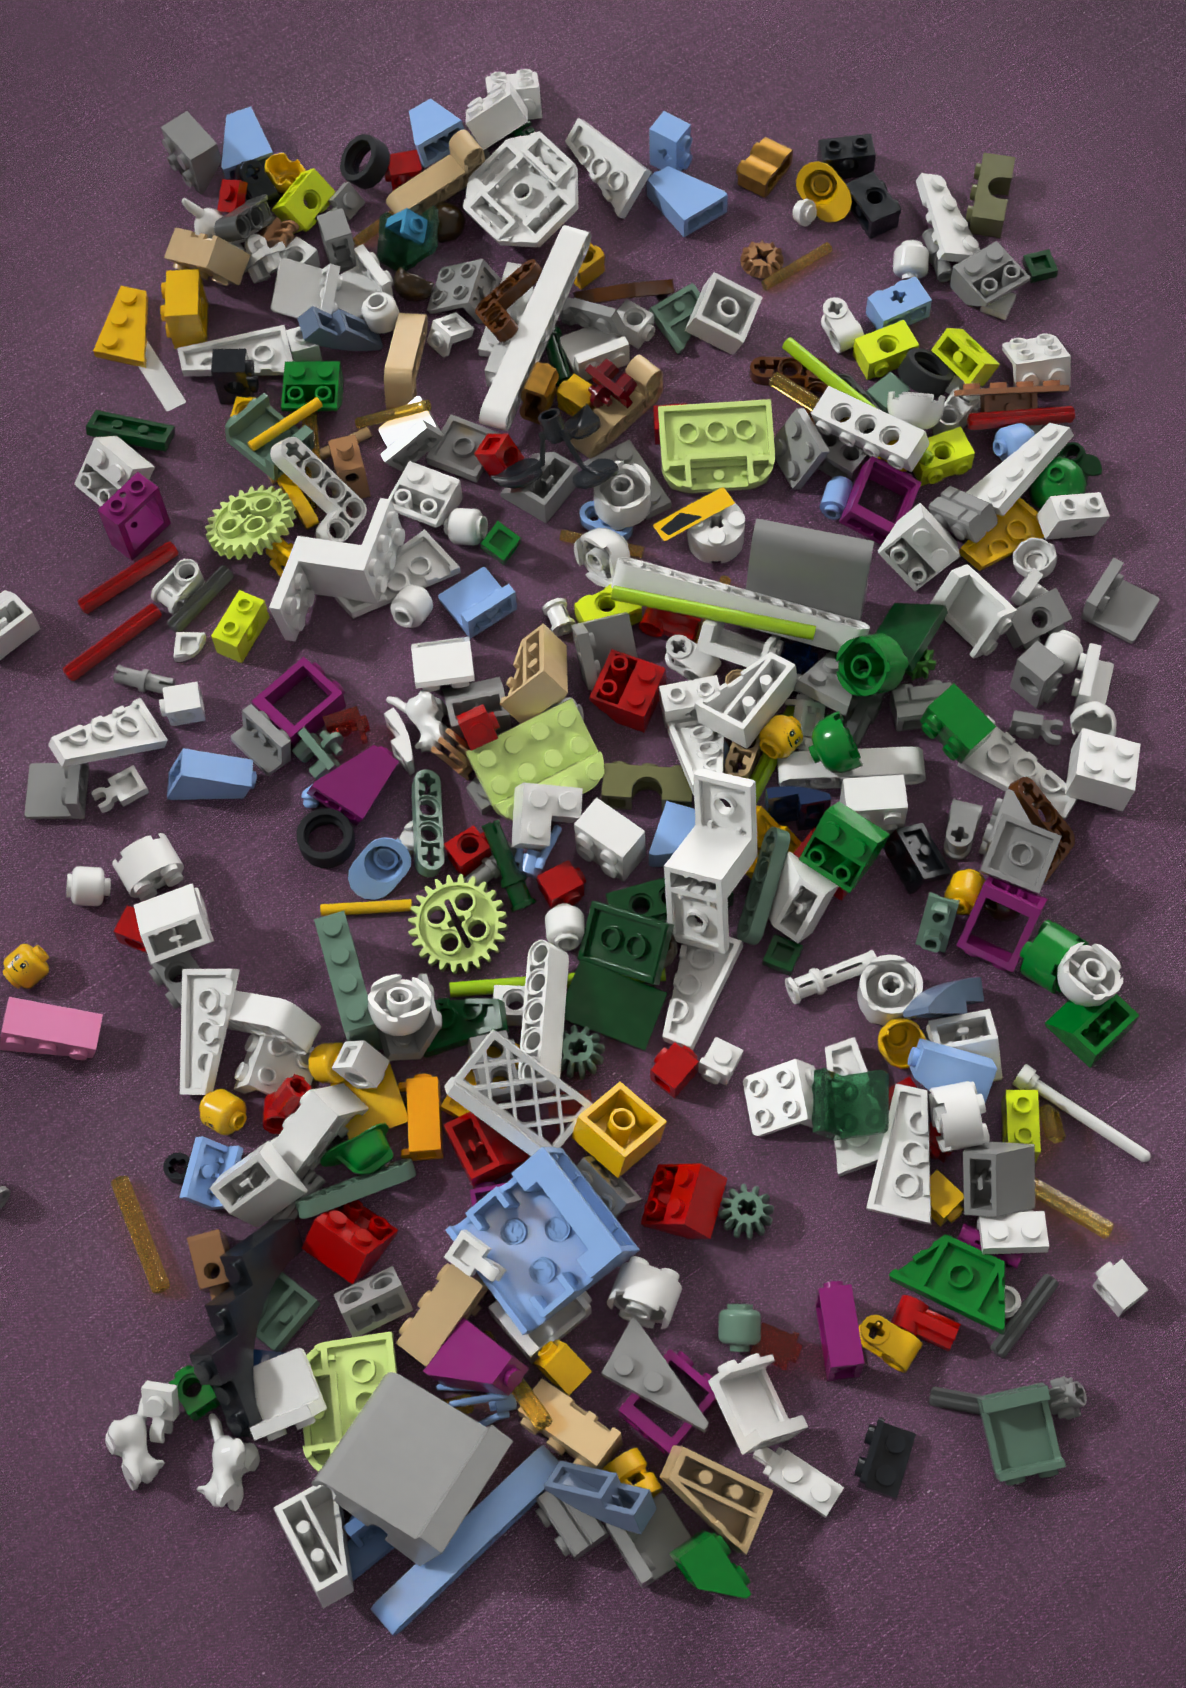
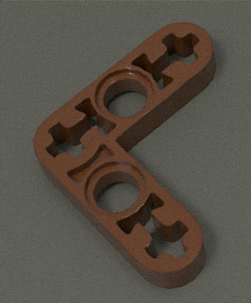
M534 259L523 263L488 294L475 309V314L499 342L509 340L518 330V324L506 310L537 283L543 269Z
M673 279L625 283L573 292V297L592 303H602L627 298L675 293Z
M761 356L753 359L750 364V379L756 384L804 386V408L814 423L811 412L819 400H813L809 395L814 391L824 394L828 386L793 357ZM817 358L830 369V365L827 361H825L824 359ZM787 367H792L797 370V373L793 376H787L782 371ZM759 368H765V373H759ZM774 368H778L777 375L774 374ZM802 369H806L805 375H802Z
M1022 777L1012 782L1008 789L1014 791L1031 824L1062 836L1044 880L1045 883L1074 847L1075 836L1072 829L1036 783L1029 777ZM1038 809L1044 814L1045 822L1040 818Z

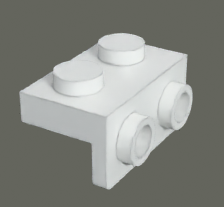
M1090 643L1087 653L1080 654L1077 670L1082 671L1080 679L1075 678L1071 692L1072 696H1076L1073 710L1086 702L1106 704L1114 664L1099 660L1101 645Z
M1029 1209L998 1217L978 1216L976 1229L979 1230L982 1254L1048 1252L1049 1241L1044 1211Z

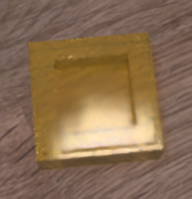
M1049 1104L1039 1107V1114L1046 1138L1053 1143L1065 1141L1066 1136L1059 1111Z

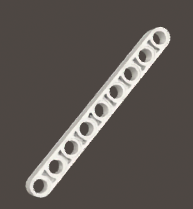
M566 225L562 226L520 319L518 330L512 337L482 404L479 415L480 424L504 431L509 430L521 404V392L533 365L539 362L587 254L591 241V232Z
M619 557L617 559L611 588L616 585L816 626L814 640L763 630L759 631L838 652L841 646L849 639L866 636L870 630L868 624L855 619L628 557Z

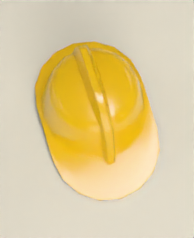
M820 161L810 162L802 167L796 179L797 191L803 200L811 199L815 202L816 216L826 222H838L845 218L850 211L852 197L847 185L838 173L827 163Z

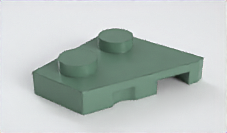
M694 283L689 284L649 309L654 314L655 324L677 354L683 351L692 335L686 332L685 328L700 295Z
M281 1272L265 1301L257 1327L256 1338L272 1351L280 1352L320 1306L319 1301Z

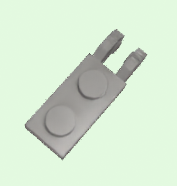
M567 297L560 314L562 323L570 326L578 323L585 328L589 326L599 329L604 333L610 332L621 335L626 328L615 308L577 298Z

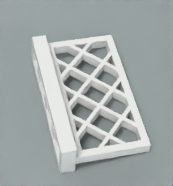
M494 1029L490 1031L456 1076H452L444 1086L448 1096L530 1156L542 1147L560 1148L574 1131L577 1117L593 1104ZM496 1040L505 1047L506 1058L487 1061L486 1050ZM509 1051H511L517 1057L510 1058ZM483 1055L484 1062H477ZM527 1063L530 1066L531 1077L513 1080L511 1064ZM507 1064L509 1080L490 1083L488 1067ZM484 1067L486 1084L471 1085L464 1079L471 1069ZM535 1070L542 1076H535ZM550 1080L555 1084L556 1096L538 1098L536 1082ZM532 1083L534 1099L515 1101L514 1085ZM509 1086L511 1102L497 1104L492 1100L491 1089ZM486 1089H487V1094H488V1096H486V1095H485L484 1093H482L480 1090H486ZM560 1089H562L567 1094L560 1095ZM575 1099L583 1105L575 1115L563 1117L561 1101ZM557 1102L558 1117L540 1120L539 1104ZM534 1105L536 1121L521 1122L517 1119L516 1107ZM512 1108L513 1115L505 1109ZM569 1122L568 1125L564 1128L563 1123ZM559 1123L560 1135L551 1144L542 1137L541 1126ZM530 1127H537L538 1133H536Z

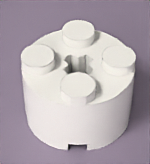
M614 461L618 465L619 473L606 482L593 487L594 508L598 517L610 525L612 529L623 530L624 528L637 525L650 514L651 484L648 473L640 465L635 463L630 465L624 464V461Z
M735 503L687 529L689 549L696 558L706 563H711V561L725 563L734 559L741 552L745 532V516L741 508Z
M158 833L159 839L153 840L151 835L133 842L120 852L123 858L119 862L114 859L112 863L130 896L139 898L141 902L154 898L157 895L156 890L167 884L168 887H172L180 883L184 878L181 874L184 865L167 836L163 833Z
M883 955L872 960L861 974L857 992L858 1004L866 1019L873 1024L884 1026L889 1020L904 1017L903 1011L912 1000L922 993V976L915 966L913 967L905 958L898 955Z
M973 1081L929 1089L931 1092L928 1094L931 1121L933 1127L936 1126L938 1133L942 1135L937 1136L936 1140L943 1153L979 1146L990 1141L987 1125L985 1123L982 1124L981 1114L986 1113L984 1098L982 1094H977Z
M631 1256L629 1262L623 1263L620 1267L607 1300V1305L611 1310L614 1305L619 1308V1316L629 1322L633 1317L638 1320L642 1327L653 1329L655 1323H662L661 1329H665L669 1326L682 1291V1286L678 1282L679 1274L669 1268H662L660 1270L650 1266L643 1258Z

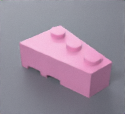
M9 997L0 1034V1050L69 1056L76 1060L93 1058L97 1048L103 1014Z

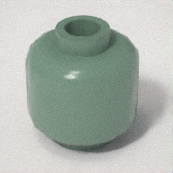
M727 1304V1309H723L719 1313V1341L729 1344L730 1351L749 1352V1345H755L761 1340V1313L753 1310V1304Z

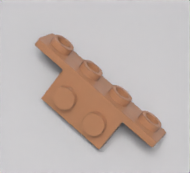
M1060 380L1043 381V386H1033V381L1016 382V387H1007V382L990 383V388L980 389V383L963 384L962 390L954 391V397L980 396L981 412L1038 408L1037 393L1069 391V385H1060Z

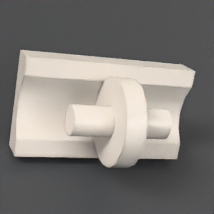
M253 234L246 238V252L251 256L245 272H249L254 284L267 280L271 277L270 273L278 271L279 262L282 260L280 253L286 249L283 241L269 248L266 239L258 234Z

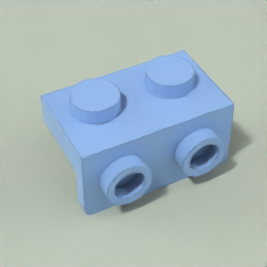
M204 1136L196 1137L179 1198L209 1210L225 1209L209 1188L221 1174L242 1160L243 1147L238 1145L228 1147Z

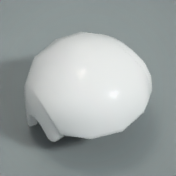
M1029 538L1021 542L1013 552L1015 569L1024 578L1034 568L1043 574L1041 579L1048 577L1053 572L1057 563L1054 545L1041 538Z
M1086 702L1079 705L1070 716L1073 735L1079 734L1082 728L1116 736L1117 722L1115 714L1110 707L1103 703Z

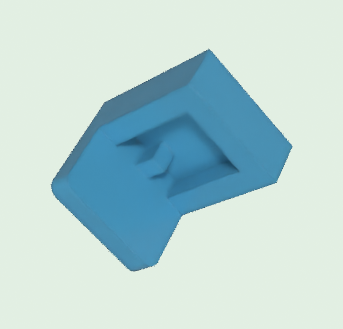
M406 208L388 217L386 228L420 245L425 240L428 220Z

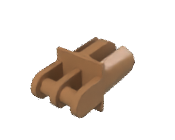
M276 217L271 225L259 230L257 234L266 239L269 248L282 241L286 248L294 239L295 235L293 233L298 231L299 226L293 220L281 222Z
M447 728L445 732L459 745L454 747L444 738L440 737L437 741L451 752L449 758L435 746L431 748V752L468 781L470 779L468 775L473 770L465 753L470 750L469 745L452 729Z

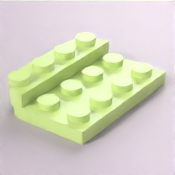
M771 399L658 406L661 468L663 476L671 489L684 493L714 492L722 487L726 491L748 490L759 487L768 481L775 462Z
M572 698L497 735L499 739L472 751L468 750L465 752L493 809L498 815L510 821H513L515 787L523 782L583 788L582 794L593 789L604 775L603 755L601 751L598 752Z
M392 1332L322 1342L315 1345V1348L306 1355L327 1407L326 1410L314 1416L315 1423L303 1428L305 1444L303 1451L306 1459L317 1472L323 1467L383 1377L388 1372L397 1373Z

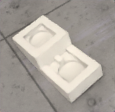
M393 707L384 713L387 728L395 737V739L391 740L393 754L408 774L411 775L415 773V763L410 739L402 719Z

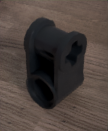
M248 160L237 165L235 169L236 179L248 182L247 200L267 194L269 208L280 200L275 186L270 181L260 162ZM252 168L254 173H252L251 177L247 178L245 173L248 172V169Z

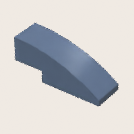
M311 306L297 318L303 339L307 342L346 351H376L383 348L380 335L372 332L365 320L340 308L331 315Z
M981 977L966 978L932 986L910 1002L903 1011L904 1018H945L966 1014V1005L984 1002Z
M561 1460L544 1484L546 1491L579 1511L602 1522L638 1534H642L657 1509L649 1489L623 1484L620 1482L617 1473Z

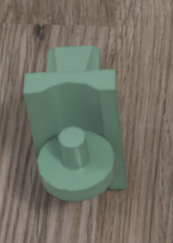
M304 727L298 732L302 739L292 751L304 763L308 762L314 755L317 756L319 760L309 768V772L316 780L341 766L332 754L334 752L336 756H340L344 752L340 747L344 738L339 732L329 734L327 730H323L319 734L323 741L315 733L310 734Z
M930 892L915 944L935 953L941 951L945 953L960 900L943 898Z

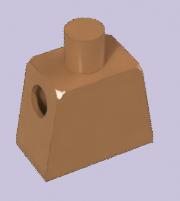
M348 435L328 441L336 475L361 499L371 497L356 435ZM356 473V480L347 481V475Z
M219 1229L187 1237L199 1289L205 1293L210 1292L211 1300L231 1286L220 1259L221 1255L230 1250L227 1235ZM216 1267H219V1276L217 1278L212 1279V1270Z

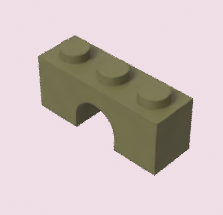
M983 153L982 163H976L973 179L978 180V185L972 184L969 200L974 201V206L968 205L966 221L970 222L969 229L972 234L1001 238L1008 200L996 198L993 195H1009L1016 157Z
M623 761L604 763L601 799L602 802L611 808L632 810L634 796L646 789L653 790L660 795L661 812L664 810L666 801L692 808L693 793L681 765L658 767L652 763L642 765H629Z

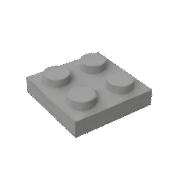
M796 408L774 437L775 459L792 489H801L830 453L828 447L805 408Z
M450 414L441 430L444 439L429 451L426 456L427 464L477 483L484 468L474 453L487 434L501 433Z
M1003 813L979 872L1038 895L1062 836Z

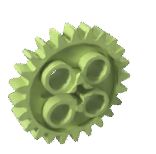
M261 485L255 491L252 486L249 488L248 493L239 490V496L236 498L230 495L228 503L220 502L222 508L212 511L215 516L207 519L209 525L205 526V529L208 532L206 537L214 551L218 552L219 556L226 555L227 559H231L235 555L237 560H240L246 554L250 559L253 556V552H258L259 555H262L264 548L272 550V543L282 542L281 535L290 534L287 528L294 527L292 520L296 518L294 513L296 509L288 494L283 493L281 488L275 490L274 486H270L266 490L264 485Z
M462 874L459 875L457 882H453L450 875H447L446 884L444 885L438 879H435L436 889L432 890L430 887L425 886L424 888L428 895L426 897L416 896L421 904L420 907L411 906L410 908L417 915V917L408 918L409 924L416 926V928L408 931L411 937H418L412 943L413 947H423L419 956L425 958L430 955L428 964L431 967L439 961L441 972H444L447 966L450 965L453 974L457 973L459 966H462L464 971L469 973V964L472 963L476 968L481 969L479 960L483 958L490 963L491 958L488 953L490 951L500 952L495 945L496 941L505 942L504 936L499 934V931L508 930L507 924L500 922V920L507 917V914L504 911H497L504 905L502 900L493 901L497 895L496 891L491 890L485 893L488 886L487 883L483 882L477 887L474 876L471 877L468 883H465ZM468 897L473 899V904L468 910L463 911L457 908L458 902L462 898ZM446 900L451 902L456 915L462 922V927L471 943L470 948L465 947L458 930L453 927L454 921L446 908ZM435 911L445 912V919L439 924L430 922V917ZM477 924H483L486 926L484 935L478 938L471 936L472 927ZM451 937L458 939L456 949L453 951L443 949L445 940Z

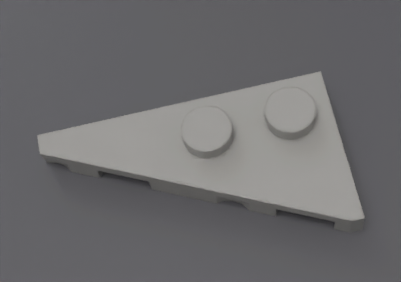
M632 1317L601 1373L602 1376L705 1433L709 1422L638 1320Z

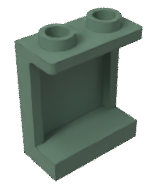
M263 393L257 399H252L239 414L233 415L228 419L225 425L226 442L275 481L284 472L271 459L270 453L273 445L287 437H296L312 450L314 448V431L306 425L301 429L294 425L255 452L251 450L247 442L285 418L270 406L269 396Z
M1042 1382L977 1397L994 1474L1000 1482L1005 1481L1006 1485L1023 1483L1026 1481L1025 1476L1038 1474L1039 1478L1055 1476L1059 1474L1058 1469L1066 1467L1065 1460L1060 1454L1048 1400L1051 1399L1048 1386Z

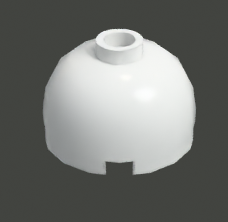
M895 391L888 392V414L922 430L930 429L938 424L942 417L945 396L940 395L937 401L933 400L934 394L902 392V394H899V397H895Z
M608 528L590 530L581 535L574 543V554L578 565L584 564L589 571L585 575L596 585L602 587L612 584L617 559L619 557L630 558L626 539Z
M1085 942L1077 943L1066 952L1058 966L1057 980L1059 987L1067 999L1077 1005L1084 1007L1100 1006L1114 997L1123 984V977L1120 980L1119 973L1121 969L1120 962L1111 951L1102 945L1094 943L1092 946L1083 945Z
M394 974L382 977L371 986V992L368 994V1011L376 1027L383 1033L392 1036L413 1034L424 1025L429 1017L431 992L428 986L420 979L412 977V981L402 979V975Z

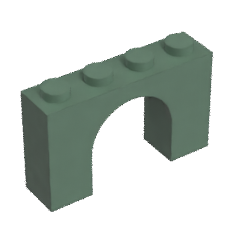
M341 911L314 919L347 1041L365 1040L376 1050L383 1049L378 1029L368 1011V994L345 912Z

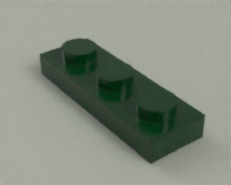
M95 410L86 425V434L92 437L118 436L126 444L166 451L175 436V427L164 423Z

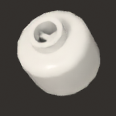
M907 240L902 242L894 250V274L902 278V280H908L915 276L917 279H921L927 275L929 268L928 249L920 241Z
M380 292L373 293L363 302L361 308L364 320L372 332L384 334L395 329L400 312L395 299L391 295Z
M455 508L444 521V532L455 545H478L487 536L488 521L478 509Z
M407 585L402 588L392 600L390 606L393 619L402 627L415 628L420 626L433 609V601L428 591L415 585Z
M1061 630L1050 634L1044 644L1047 649L1064 662L1061 674H1069L1075 670L1080 654L1083 653V647L1077 635Z
M77 866L73 869L72 874L67 873L66 898H71L72 903L77 906H100L104 896H110L111 879L105 878L104 871L100 867Z
M567 903L558 904L549 910L545 915L547 941L564 951L575 949L582 943L585 933V921L582 911Z

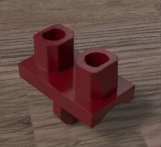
M607 358L597 368L589 364L585 371L593 377L592 381L598 385L597 387L591 385L588 389V392L591 393L590 404L596 408H600L604 404L609 407L613 403V400L610 398L612 396L628 409L633 403L629 396L637 387L634 379L627 373H623L614 383L612 379L620 370Z

